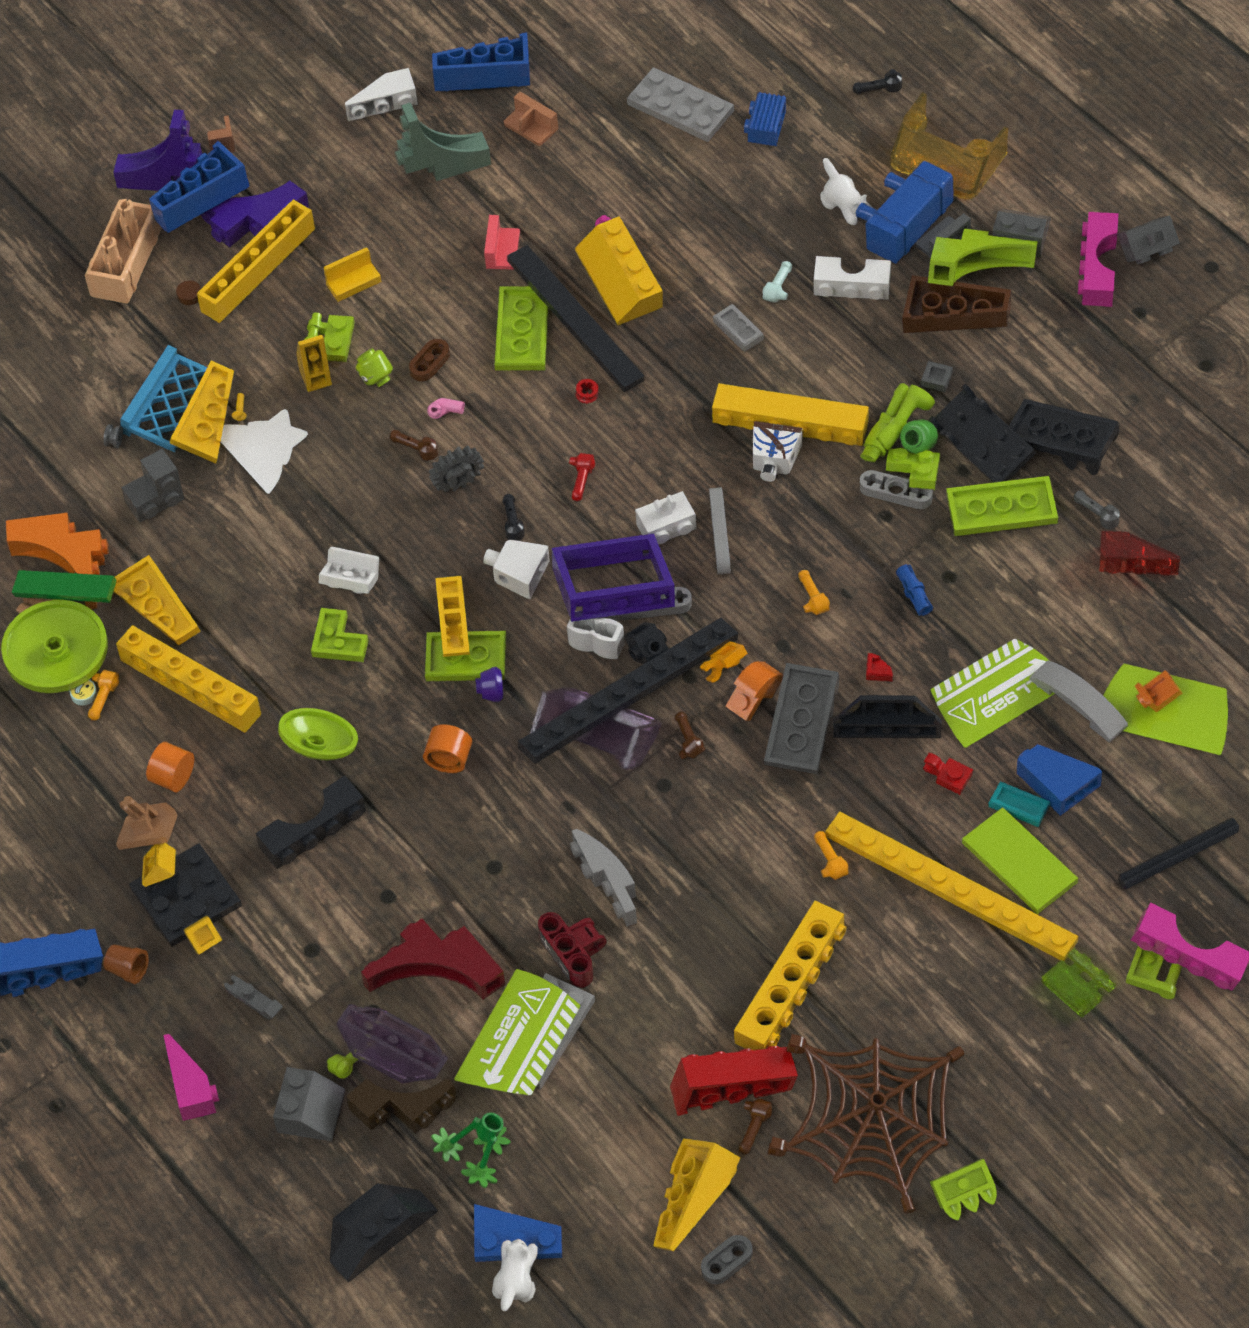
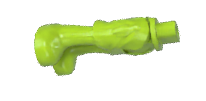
M900 383L894 391L886 412L881 413L879 421L870 430L863 445L865 449L860 457L868 462H876L879 456H884L886 450H890L899 438L902 428L907 424L906 422L914 410L917 408L924 411L932 409L935 404L933 397L916 385L912 384L909 387L904 383Z

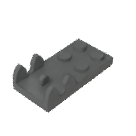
M786 663L764 765L818 774L829 720L834 712V697L839 689V672Z

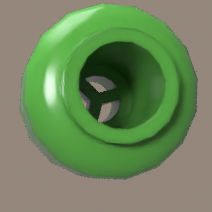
M924 419L908 422L904 425L900 434L903 447L910 453L915 454L925 450L930 451L934 448L938 439L937 429L934 424Z

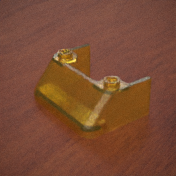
M922 92L902 120L891 152L890 164L894 170L909 176L922 161L931 163L953 175L954 196L961 199H972L978 195L1007 155L1008 128L1004 126L993 142L985 139H974L966 148H963L924 131L927 127V94Z

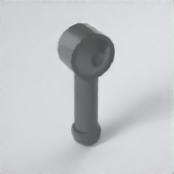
M1077 491L1074 494V501L1098 515L1100 523L1104 528L1113 529L1118 526L1120 512L1113 505L1103 507L1088 497L1083 491Z

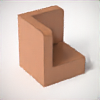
M224 116L226 128L209 131L207 133L211 151L213 150L212 146L219 141L232 153L235 152L230 120L229 116Z

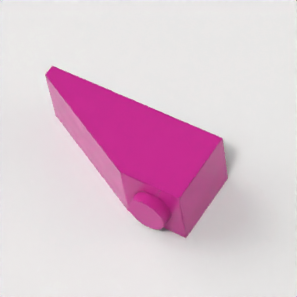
M170 1034L163 1035L183 1121L216 1113L214 1102L219 1101L216 1085L210 1086L204 1071Z

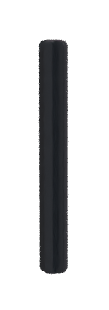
M1229 818L1119 874L1118 881L1124 889H1128L1238 833L1239 824L1234 818Z

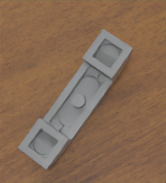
M1046 661L1030 676V680L1048 695L1054 692L1090 721L1089 727L1109 743L1128 727V723L1100 692L1067 668L1057 663Z

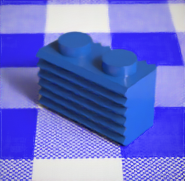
M761 92L757 93L756 100L751 101L749 107L751 118L746 119L744 125V133H748V142L777 146L786 114V97L784 95L776 96L775 94L771 95L765 92L763 94Z

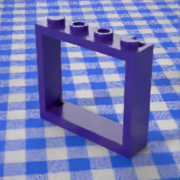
M654 533L552 548L553 572L571 622L675 607V585ZM643 550H649V553H643ZM651 559L659 581L576 593L568 570ZM665 594L666 599H661V595ZM582 606V611L575 612L576 607Z

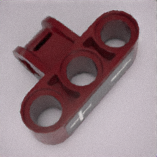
M544 913L538 920L541 943L573 986L578 988L587 987L593 981V967L590 956L599 952L606 945L607 939L604 935L598 933L594 927L595 923L591 918H585L568 927L557 913ZM549 928H555V929H556V930H554V931H546V930L549 929ZM564 948H569V949H571V950H569V951H567V952L560 951V950H562V949H564ZM579 968L586 969V970H584V971H582V972H577V971H575L576 969H579Z

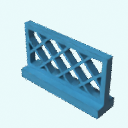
M168 345L121 417L120 426L123 428V434L130 437L131 433L175 452L178 447L170 444V441L163 439L161 433L175 431L178 423H176L173 414L185 412L188 406L185 396L194 394L199 385L197 377L203 376L207 367L177 354V348ZM178 364L188 367L190 373L177 376L175 369ZM193 379L195 387L182 390L180 381ZM176 383L178 391L165 394L164 386ZM181 397L184 405L170 408L168 400ZM164 401L167 410L153 413L152 405ZM169 416L172 424L159 427L156 419ZM152 420L155 427L154 429L144 430L139 428L141 422Z

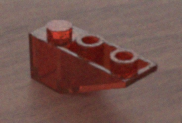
M1101 531L1099 572L1112 574L1118 572L1134 573L1138 575L1146 573L1165 576L1179 574L1180 556L1129 532Z

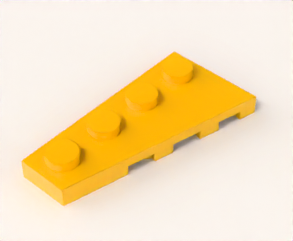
M210 361L170 439V444L216 464L234 370Z
M150 555L115 576L117 581L113 592L177 645H181L201 632Z

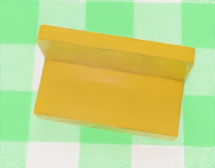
M367 247L324 267L326 285L337 302L382 282L381 275L371 263L370 251Z

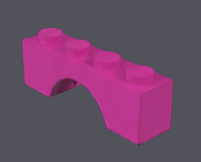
M1089 212L1088 222H1083L1082 237H1087V240L1081 241L1080 256H1085V260H1080L1079 275H1084V280H1079L1078 295H1083L1082 305L1112 307L1115 271L1104 267L1099 262L1098 257L1109 250L1116 249L1118 213Z
M1151 902L1142 913L1131 938V941L1137 943L1141 949L1153 951L1163 956L1167 962L1179 964L1187 968L1193 975L1203 976L1213 981L1217 987L1231 991L1240 982L1249 961V951L1229 941H1225L1214 949H1200L1190 945L1178 931L1176 915Z

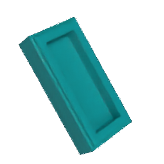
M1000 781L989 801V807L997 811L1003 807L1014 818L1039 827L1050 807V801Z

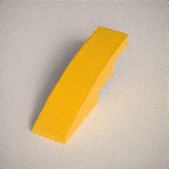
M462 577L435 578L443 657L470 655Z

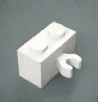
M683 491L674 495H667L664 499H657L653 503L635 510L636 525L641 534L654 533L658 544H663L680 535H686L696 529V514Z

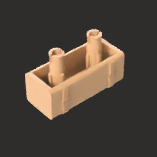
M127 199L118 200L85 273L90 296L126 304L129 303L137 289V283L162 229L154 219L151 205L132 202L131 200L127 201Z

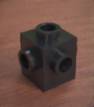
M643 622L623 636L629 646L628 652L631 658L638 663L645 664L669 649L666 645L667 638L665 634L656 627L655 623Z

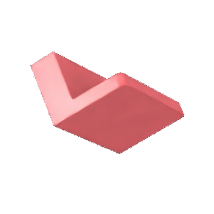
M489 215L484 250L486 269L514 270L507 262V255L518 250L520 229L500 228L499 215Z

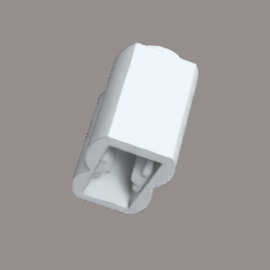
M594 618L573 622L569 620L567 625L569 645L573 648L585 652L594 651L597 655L607 659H617L625 644L623 626L619 622L607 618Z

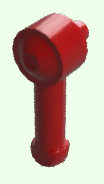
M580 453L576 457H570L569 464L575 466L578 471L574 490L572 491V499L576 502L582 500L588 473H591L595 467L593 454Z

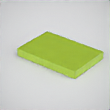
M467 631L470 655L443 657L441 632H427L426 681L476 680L475 678H481V672L495 666L501 669L502 680H505L506 631Z

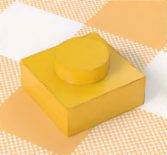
M208 916L203 917L183 930L197 954H201L222 941Z

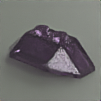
M349 1004L337 1022V1026L353 1057L402 1084L436 1079L448 1060L446 1054L442 1053L439 1045L431 1035L383 1009L366 1006L357 1007L356 1005Z

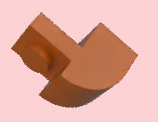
M756 661L751 663L734 682L737 687L725 707L744 720L750 721L762 699L774 696L782 682L783 674L765 662Z

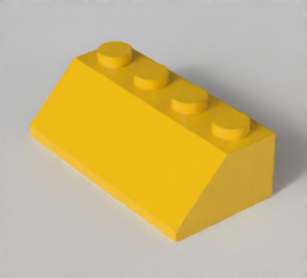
M620 216L598 224L575 247L579 259L617 325L663 308V291Z

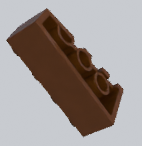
M912 275L902 317L903 333L1007 327L1011 309V290L955 282L953 286L928 283V277Z

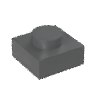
M928 361L921 379V387L946 392L953 373V367Z

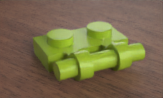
M313 313L312 319L308 321L307 325L308 337L304 340L316 337L318 334H325L324 343L327 360L347 362L355 324L354 317L329 315L328 323L321 322L322 315L320 313Z

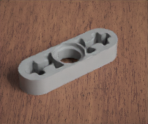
M874 470L866 471L860 476V491L866 496L916 509H926L932 503V489L909 487V479ZM871 481L875 482L872 484V486L867 485L870 484ZM892 486H900L903 491L894 494L889 489ZM920 494H924V495H925V496H922V498H917V497L920 496Z

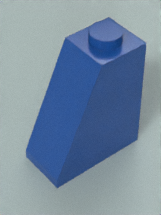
M1039 744L1031 750L1026 749L1017 759V774L1041 798L1050 801V806L1060 816L1101 786L1102 771L1098 767Z

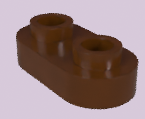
M433 339L427 342L409 363L411 377L421 382L431 379L450 357L448 343L442 339Z

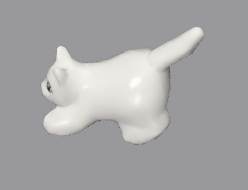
M824 158L823 164L829 180L821 192V201L830 210L838 206L847 223L856 225V210L861 203H865L872 207L866 200L867 195L861 196L855 189L852 179L847 175L839 174L829 159Z
M520 1239L514 1240L512 1243L509 1240L502 1243L501 1270L495 1276L492 1287L493 1295L497 1299H501L502 1311H507L512 1305L513 1300H521L526 1303L534 1296L536 1289L534 1282L531 1281L530 1270L538 1254V1247L535 1244H529L527 1247L525 1242Z

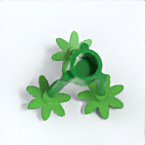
M492 1112L484 1114L482 1119L475 1117L472 1123L458 1134L452 1133L448 1137L445 1129L441 1128L439 1135L433 1134L431 1136L433 1141L438 1144L433 1148V1151L436 1153L442 1152L444 1162H447L450 1157L454 1161H459L460 1158L456 1151H462L463 1146L457 1142L476 1129L478 1138L473 1143L475 1145L485 1144L483 1147V1157L477 1166L471 1162H466L468 1169L461 1170V1173L470 1177L469 1184H475L479 1180V1184L483 1188L488 1186V1182L497 1183V1179L492 1176L496 1170L488 1168L486 1165L492 1148L498 1155H501V1145H509L510 1140L501 1137L506 1132V1127H503V1118Z

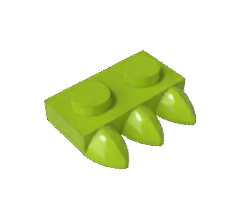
M984 1159L977 1160L930 1181L940 1208L944 1209L946 1214L955 1220H959L961 1215L960 1201L967 1209L974 1213L977 1212L979 1205L978 1193L986 1202L992 1205L996 1201V1186Z

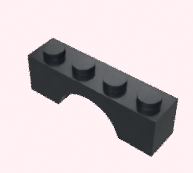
M346 776L341 777L323 789L324 805L319 814L310 821L291 824L277 819L255 833L259 848L276 869L290 864L298 855L306 850L313 849L318 842L329 835L336 834L341 827L350 821L357 820L366 811L363 796Z

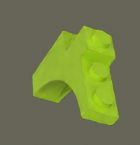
M964 229L961 240L936 237L930 259L928 283L953 286L956 280L968 273L994 267L1034 268L1038 241L990 236L989 231Z

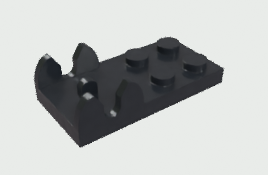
M964 384L961 387L962 391L935 417L931 416L928 421L934 424L937 432L992 483L1009 481L1036 454V451L999 418L982 398L979 399L967 384Z
M1028 399L1023 400L1009 425L1034 450L1061 456L1063 463L1071 470L1077 466L1078 461H1081L1085 464L1086 470L1091 475H1096L1099 472L1105 453L1111 442L1115 441L1120 433L1118 421Z

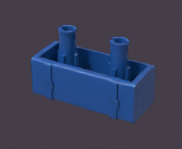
M922 161L907 179L893 172L886 176L884 186L895 190V192L878 210L865 203H861L856 210V217L867 221V249L887 260H891L895 264L910 251V248L939 216L946 212V209L953 202V175L926 161Z

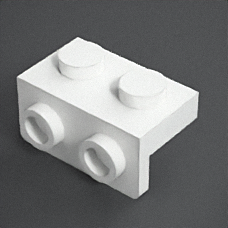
M330 547L328 550V562L319 574V583L328 585L331 588H343L359 594H368L378 580L379 557Z

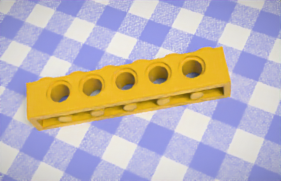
M132 625L116 643L122 662L242 732L246 733L260 717V706L255 695Z
M816 900L813 902L734 1029L735 1044L752 1050L777 1046L780 1039L779 1033L782 1028H787L793 1018V1010L797 1005H802L809 984H814L820 974V966L823 962L827 963L833 953V945L836 940L841 941L847 927L844 925L843 913ZM815 935H823L824 937H822V938H815V937H813V936H815ZM803 956L811 957L808 960L801 959ZM788 978H797L798 980H796V981H788L787 979H788ZM777 999L784 1000L782 1003H775L773 1001ZM763 1021L771 1022L769 1025H761L760 1023Z

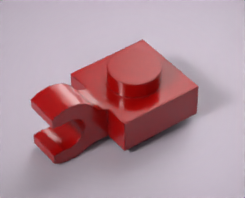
M928 753L924 760L926 764L923 770L938 776L936 784L959 795L973 775L972 768L951 758L945 764L937 755Z

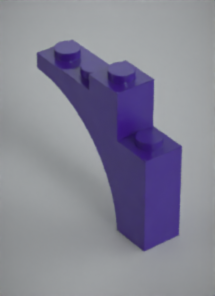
M174 110L170 124V134L160 144L142 152L118 154L113 172L117 188L159 191L170 181L179 179L181 177L180 172L186 167L192 168L198 163L197 158L203 154L200 143H193V138L189 137L190 124L185 119L184 110Z
M289 180L284 185L263 194L248 197H231L202 213L201 216L206 223L211 224L213 238L231 247L249 231L256 236L292 200L309 208L307 192Z

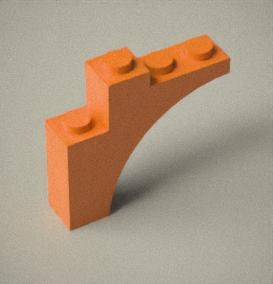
M68 513L6 521L7 543L11 556H30L44 559L60 566L68 573L100 575L99 566L105 565L104 555L109 554L107 539H102L100 529L76 532L75 522L70 523ZM85 601L88 608L98 609L97 602Z

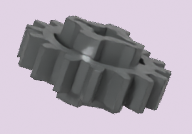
M459 446L454 452L448 450L446 456L440 455L438 457L439 461L432 463L433 468L429 470V478L438 491L443 489L444 492H448L450 488L456 491L460 486L465 488L467 482L473 483L475 476L481 475L479 470L484 469V460L475 447L470 449L469 446H466L461 450Z

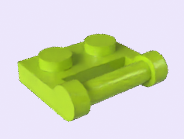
M1138 946L1126 977V983L1158 993L1165 999H1174L1177 991L1175 986L1183 966L1172 963L1165 982L1157 980L1164 962L1163 956L1153 951L1143 950Z

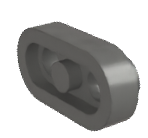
M742 1235L731 1236L706 1255L701 1263L703 1278L708 1283L721 1284L749 1263L753 1255L750 1240ZM737 1250L743 1252L741 1256H735L733 1253ZM714 1268H719L721 1272L718 1274H714L711 1272V1270Z

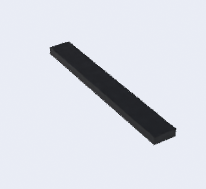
M528 245L507 255V262L623 392L644 382L645 376Z

